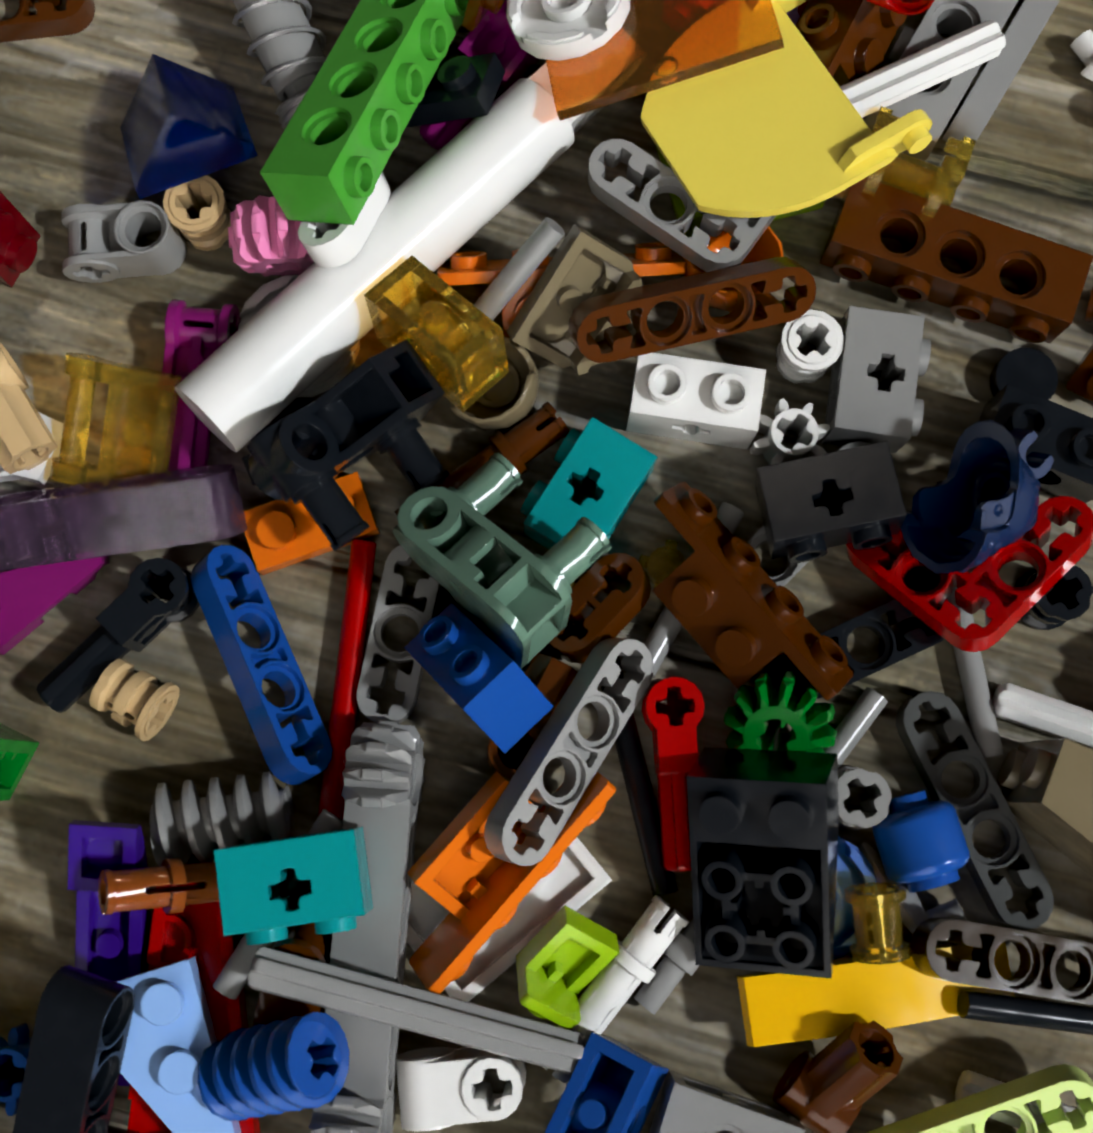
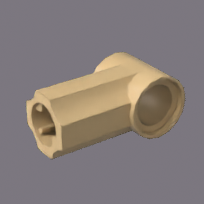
M0 342V465L6 472L12 474L21 470H30L48 460L49 455L58 446L39 412L25 392L29 385L24 375Z

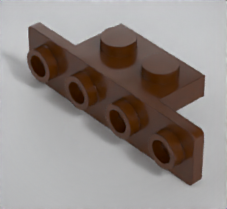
M808 0L795 26L840 87L882 68L884 56L899 26L905 22L908 15L893 12L866 0Z
M681 482L660 494L654 500V504L695 552L652 591L732 684L738 689L781 652H784L824 699L829 701L837 695L854 676L853 671L848 666V660L844 651L830 637L821 636L805 618L803 607L798 598L787 588L777 586L761 568L760 558L754 548L744 539L731 534L717 518V509L710 498L702 491L691 488L686 482Z

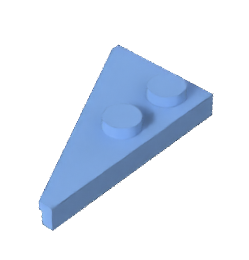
M193 956L115 981L134 989L135 994L134 1009L120 1070L122 1076L172 1133H242L239 1121H226L211 1113L203 1102L198 1087V1065L205 1048L217 1041L196 957Z

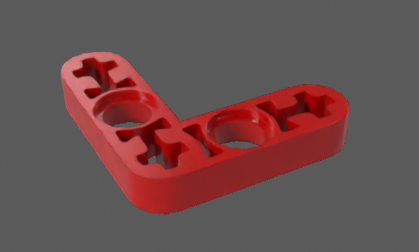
M1058 496L1049 498L1038 506L1035 526L1019 540L1000 548L971 573L967 571L964 573L958 571L940 573L941 581L938 586L927 592H915L909 589L903 582L904 576L909 570L925 565L912 556L903 539L901 529L898 534L892 535L893 540L886 544L888 551L897 557L892 568L889 554L880 547L856 550L853 548L852 543L845 545L848 558L857 569L935 632L962 651L978 652L987 650L996 644L1087 553L1093 539V512L1083 501L1074 497ZM1068 521L1075 523V537L1065 532L1060 534L1050 544L1049 556L1047 557L1041 548L1050 538L1051 522L1059 526L1065 525ZM1019 560L1031 564L1036 569L1038 576L1028 586L1012 587L1002 581L998 572L1006 563ZM957 587L955 590V603L967 613L974 614L979 609L985 611L986 626L984 628L975 623L968 625L965 629L960 627V611L947 600L953 588Z

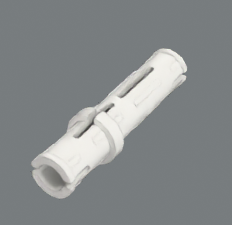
M657 895L652 898L651 904L635 923L622 942L617 939L619 954L592 980L578 999L581 1021L572 1030L584 1036V1048L592 1032L597 1034L604 1032L641 982L649 984L656 975L653 966L682 928L686 927L689 923L674 908L661 927L655 929L670 909L669 903ZM554 1070L552 1073L555 1078L564 1083H567L571 1077V1074Z

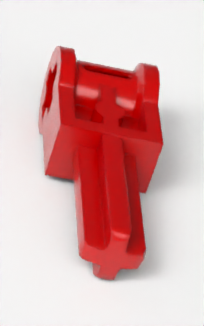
M674 676L660 680L647 692L642 702L641 712L644 723L652 732L654 771L658 780L663 866L668 871L686 872L691 871L686 776L698 758L697 726L703 718L705 703L701 691L694 683L686 678ZM668 691L675 692L677 702L687 703L688 713L678 717L677 726L670 725L667 714H657L656 704L661 703L667 698Z

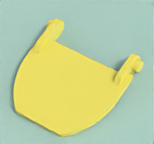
M737 0L703 21L677 44L660 66L648 89L640 116L642 125L697 209L713 215L737 218H758L786 214L813 206L835 196L887 166L903 151L908 150L910 154H916L925 149L932 140V135L929 132L932 127V120L924 110H914L877 132L872 133L787 15V12L808 0Z

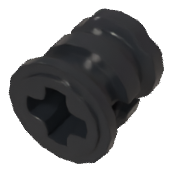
M1073 566L1054 585L1060 597L1054 600L1053 605L1048 602L1046 595H1044L1020 620L1025 625L1034 629L1050 630L1062 626L1068 620L1080 617L1089 609L1090 598L1093 593V586L1089 576L1081 568ZM1036 569L1024 573L1016 581L1014 587H1024L1033 583L1038 576Z

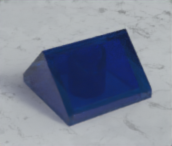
M152 54L120 127L134 188L139 199L258 156L233 86Z

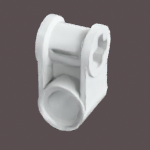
M428 1047L398 1054L396 1074L402 1129L413 1132L432 1131L458 1124L498 1121L507 1118L517 1109L522 1099L527 1073L525 1063L471 1047ZM487 1069H497L499 1080L506 1081L503 1093L494 1094L491 1084L483 1082Z

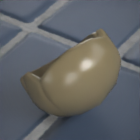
M491 335L476 337L455 352L447 374L443 379V384L451 405L450 410L456 416L483 430L509 428L528 415L537 400L539 376L534 360L526 348L513 342L511 338Z

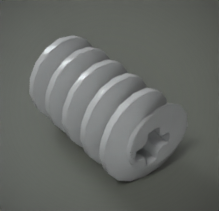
M263 772L258 792L251 791L244 774L236 776L233 793L229 795L225 794L219 777L210 778L206 797L201 798L198 795L193 780H184L180 800H173L167 783L157 784L154 801L150 809L149 823L152 853L159 866L166 859V856L167 858H180L183 864H187L192 857V853H194L200 862H209L215 859L214 850L219 848L295 837L294 803L288 784H286L285 789H278L271 772Z

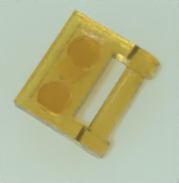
M66 353L64 373L70 375L60 454L59 457L52 459L50 478L57 482L153 502L160 501L164 498L179 395L174 387L181 382L182 376L113 362L89 354ZM97 381L109 384L99 461L98 465H93L85 461Z

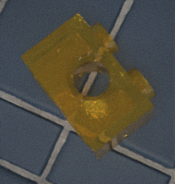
M411 255L364 295L377 339L388 349L408 339L445 392L443 396L462 412H465L509 373L503 329L414 256Z

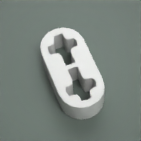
M382 173L375 184L373 193L368 197L354 225L301 221L298 229V238L317 266L323 268L339 267L356 257L363 248L391 194L390 187Z

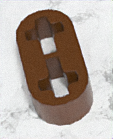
M627 553L606 555L597 561L572 587V593L570 594L572 606L567 626L572 622L580 627L584 625L588 632L585 637L579 640L575 636H568L565 631L566 626L550 641V644L561 658L571 663H584L592 649L600 641L607 638H615L645 606L650 597L651 585L647 574L638 560ZM617 577L622 581L628 579L632 586L623 593L618 589L612 591L608 584L613 578Z

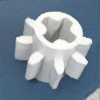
M782 398L775 406L774 420L767 415L760 414L758 432L765 436L753 443L750 448V454H763L767 462L770 463L769 465L826 454L827 452L822 447L816 445L817 440L826 436L831 429L830 425L817 424L815 418L811 415L814 405L811 402L806 404L803 409H789L787 401ZM787 430L794 431L798 435L792 449L785 448L781 444Z

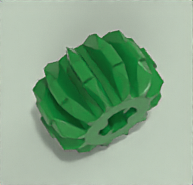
M793 670L785 672L780 685H776L773 678L764 671L758 674L755 681V689L743 684L734 694L737 705L728 707L724 715L725 725L734 729L726 739L727 748L825 753L823 748L834 746L837 731L828 725L834 718V706L832 703H815L819 692L811 683L807 684L802 690L795 688L796 674ZM771 719L782 720L781 724L777 725L774 730L768 725ZM786 723L792 727L790 733H779L780 727L783 728Z

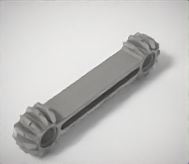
M379 720L378 723L364 722L352 733L350 746L345 751L346 764L342 772L344 787L341 794L345 800L342 829L363 826L373 909L366 915L356 916V929L332 933L330 964L403 984L412 879L407 872L414 863L418 806L422 802V786L425 781L423 774L426 759L423 757L424 742L415 726L401 725L399 721ZM325 1008V1013L338 1021L346 1035L350 1051L349 1071L343 1088L335 1098L325 1105L313 1109L312 1120L308 1127L311 1130L310 1133H393L396 1120L395 1103L397 1094L394 1091L399 1028Z

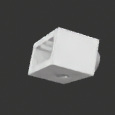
M653 352L639 355L634 372L626 431L748 449L759 428L766 369Z

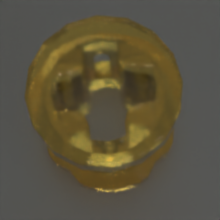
M871 882L846 887L844 890L845 901L852 904L855 942L849 947L850 958L856 962L866 964H890L909 959L912 956L911 944L903 939L900 902L907 898L906 887L889 882Z

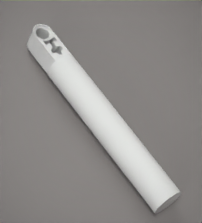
M620 29L605 45L582 57L562 61L548 60L528 79H518L492 103L488 115L473 119L390 194L388 203L356 257L336 268H323L315 263L310 265L174 387L180 398L220 441L237 453L574 143V134L635 78L646 64L648 57Z

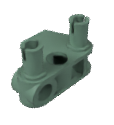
M495 452L481 468L457 489L451 486L449 488L445 486H430L410 495L400 507L397 516L398 525L393 528L392 532L407 554L424 571L445 587L466 616L522 669L567 626L572 606V597L570 595L572 588L570 585L600 556L606 554L612 546L609 544L610 541L594 522L586 517H581L576 522V525L543 556L537 553L532 554L487 519L485 515L513 489L518 488L523 483V480L519 478L521 475L512 463L503 455Z

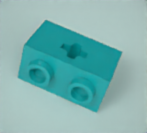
M594 417L590 419L582 433L572 428L554 457V460L560 463L561 466L549 484L539 480L534 485L520 509V512L527 516L523 523L524 535L550 550L576 525V522L581 517H586L594 522L610 539L653 472L657 456ZM589 481L596 485L594 495L596 500L587 497L580 506L573 502L574 488L572 485L582 489Z
M363 826L234 845L214 850L223 936L245 933L246 945L265 944L287 939V927L314 923L316 935L356 929V916L366 915L373 909ZM293 869H295V875L298 880H310L312 891L300 897L299 904H297L295 894L282 893L281 882L293 876Z

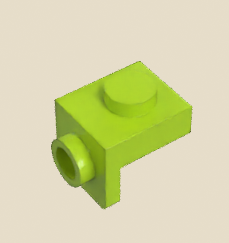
M564 905L516 955L518 994L522 1006L538 1018L548 1019L563 1028L572 1030L581 1021L578 994L619 954L617 935Z

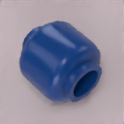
M925 790L892 798L889 804L890 813L882 822L872 827L888 879L894 883H906L909 893L941 887L960 880L958 869L968 863L970 854L954 806L944 800L929 802Z

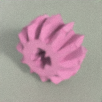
M259 195L254 200H244L237 204L236 209L230 213L231 227H228L229 248H232L233 262L247 273H260L264 277L271 275H300L314 263L298 238V229L301 221L288 220L274 196L266 197Z

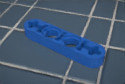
M220 545L213 548L192 569L191 582L193 590L267 766L272 774L281 782L290 785L303 784L327 769L332 760L330 738L256 566L251 558L237 547ZM217 573L220 576H229L230 579H220ZM239 602L242 603L241 605L237 606L235 609H231L230 606H229V603L231 604L232 607L236 606ZM238 621L249 623L256 629L261 641L260 648L250 647L241 640L237 631ZM263 679H270L281 687L285 696L284 707L275 706L266 699L262 690ZM291 717L294 724L291 722L282 728L279 723ZM291 746L293 748L302 747L306 757H296L292 752Z

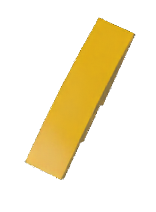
M1003 942L995 953V967L1004 979H1008L1011 977L1006 943ZM952 943L936 945V955L972 961L973 947ZM911 946L869 955L847 954L844 957L833 960L831 978L771 972H757L737 976L746 1043L750 1047L836 1037L854 1021L869 1024L874 1020L885 1029L959 1016L957 999L962 990L1015 997L1013 992L953 983L924 975L914 963L911 956Z

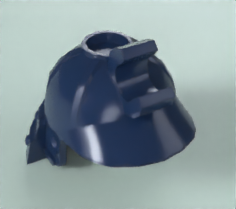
M983 420L977 421L963 431L953 450L947 478L935 486L918 489L913 496L912 511H906L907 516L901 527V532L908 549L915 559L936 574L957 571L964 573L969 568L982 564L1000 548L1015 543L1035 526L1039 505V491L1041 488L1040 481L1037 479L1049 472L1054 458L1051 454L1031 452L1026 457L1029 446L1038 437L1034 430L1014 428L1008 431L1004 425L998 422Z

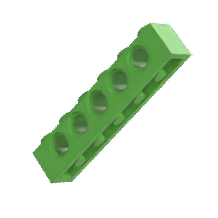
M360 0L260 171L288 220L354 225L368 197L373 193L375 184L392 152L398 146L414 111L422 101L437 68L446 56L449 46L463 22L468 0Z

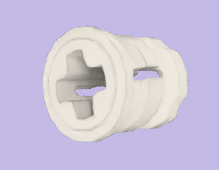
M812 309L808 310L800 318L787 322L782 330L780 343L776 348V366L781 375L796 384L802 382L813 383L821 378L827 368L837 361L843 351L844 335L841 326L829 314ZM809 342L817 348V351L813 350L805 356L797 348H802Z

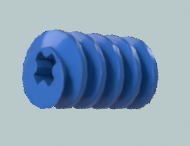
M310 1012L303 1016H292L285 1020H274L267 1024H257L250 1028L236 1029L226 1034L221 1041H216L205 1048L198 1065V1087L202 1100L212 1114L226 1121H243L248 1118H260L266 1115H278L284 1112L319 1108L332 1101L343 1088L349 1071L350 1054L346 1035L338 1021L323 1012Z

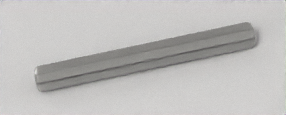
M265 946L259 947L256 951L248 974V986L251 989L568 1074L573 1073L578 1060L582 1059L584 1052V1036L577 1031Z

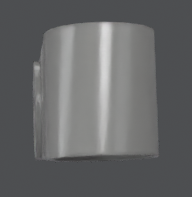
M139 200L136 202L106 205L76 204L64 208L61 212V222L68 229V258H65L62 262V272L64 276L72 280L102 283L117 278L163 276L178 269L186 258L187 243L185 237L178 228L171 224L161 206L152 201ZM161 231V235L156 242L142 247V242L146 236L152 232Z

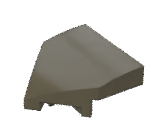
M574 224L510 325L507 334L513 342L563 369L572 366L578 375L588 373L591 366L600 363L587 359L572 341L568 328L573 310L582 301L591 297L643 286L642 279L634 271L632 261L627 256ZM630 310L627 311V315H628L629 318H630ZM605 317L597 319V329L590 332V335L596 342L604 340L605 329L613 326ZM632 322L631 324L624 325L632 335L636 334Z

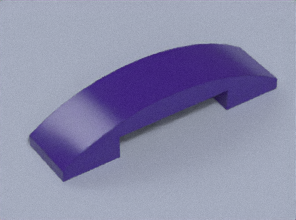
M73 820L69 823L67 890H76L75 967L112 981L124 979L148 970V963L146 961L149 946V909L114 912L111 915H104L101 913L98 898V881L101 870L109 869L115 871L147 867L141 824ZM120 1073L117 1085L130 1086L129 1082Z

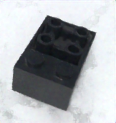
M704 747L686 776L696 965L831 978L833 973L839 824L837 754Z

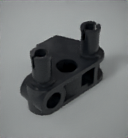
M408 339L369 358L316 401L280 419L256 436L247 445V449L250 452L248 460L249 473L254 483L264 494L277 500H284L285 503L293 501L296 505L302 502L331 543V548L336 551L369 528L368 523L363 521L334 480L339 473L379 451L380 454L385 452L389 454L415 492L436 485L450 474L448 470L444 469L418 432V429L422 426L419 421L442 398L445 392Z

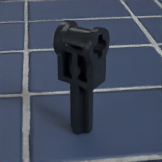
M159 557L148 559L139 564L130 575L128 588L96 617L101 626L37 685L36 690L40 698L58 713L67 711L98 681L101 673L110 663L118 658L122 659L131 649L141 652L170 623L182 622L191 617L200 605L193 590L191 573L171 560ZM164 580L170 582L169 589L174 594L167 603L160 600L162 593L157 588Z

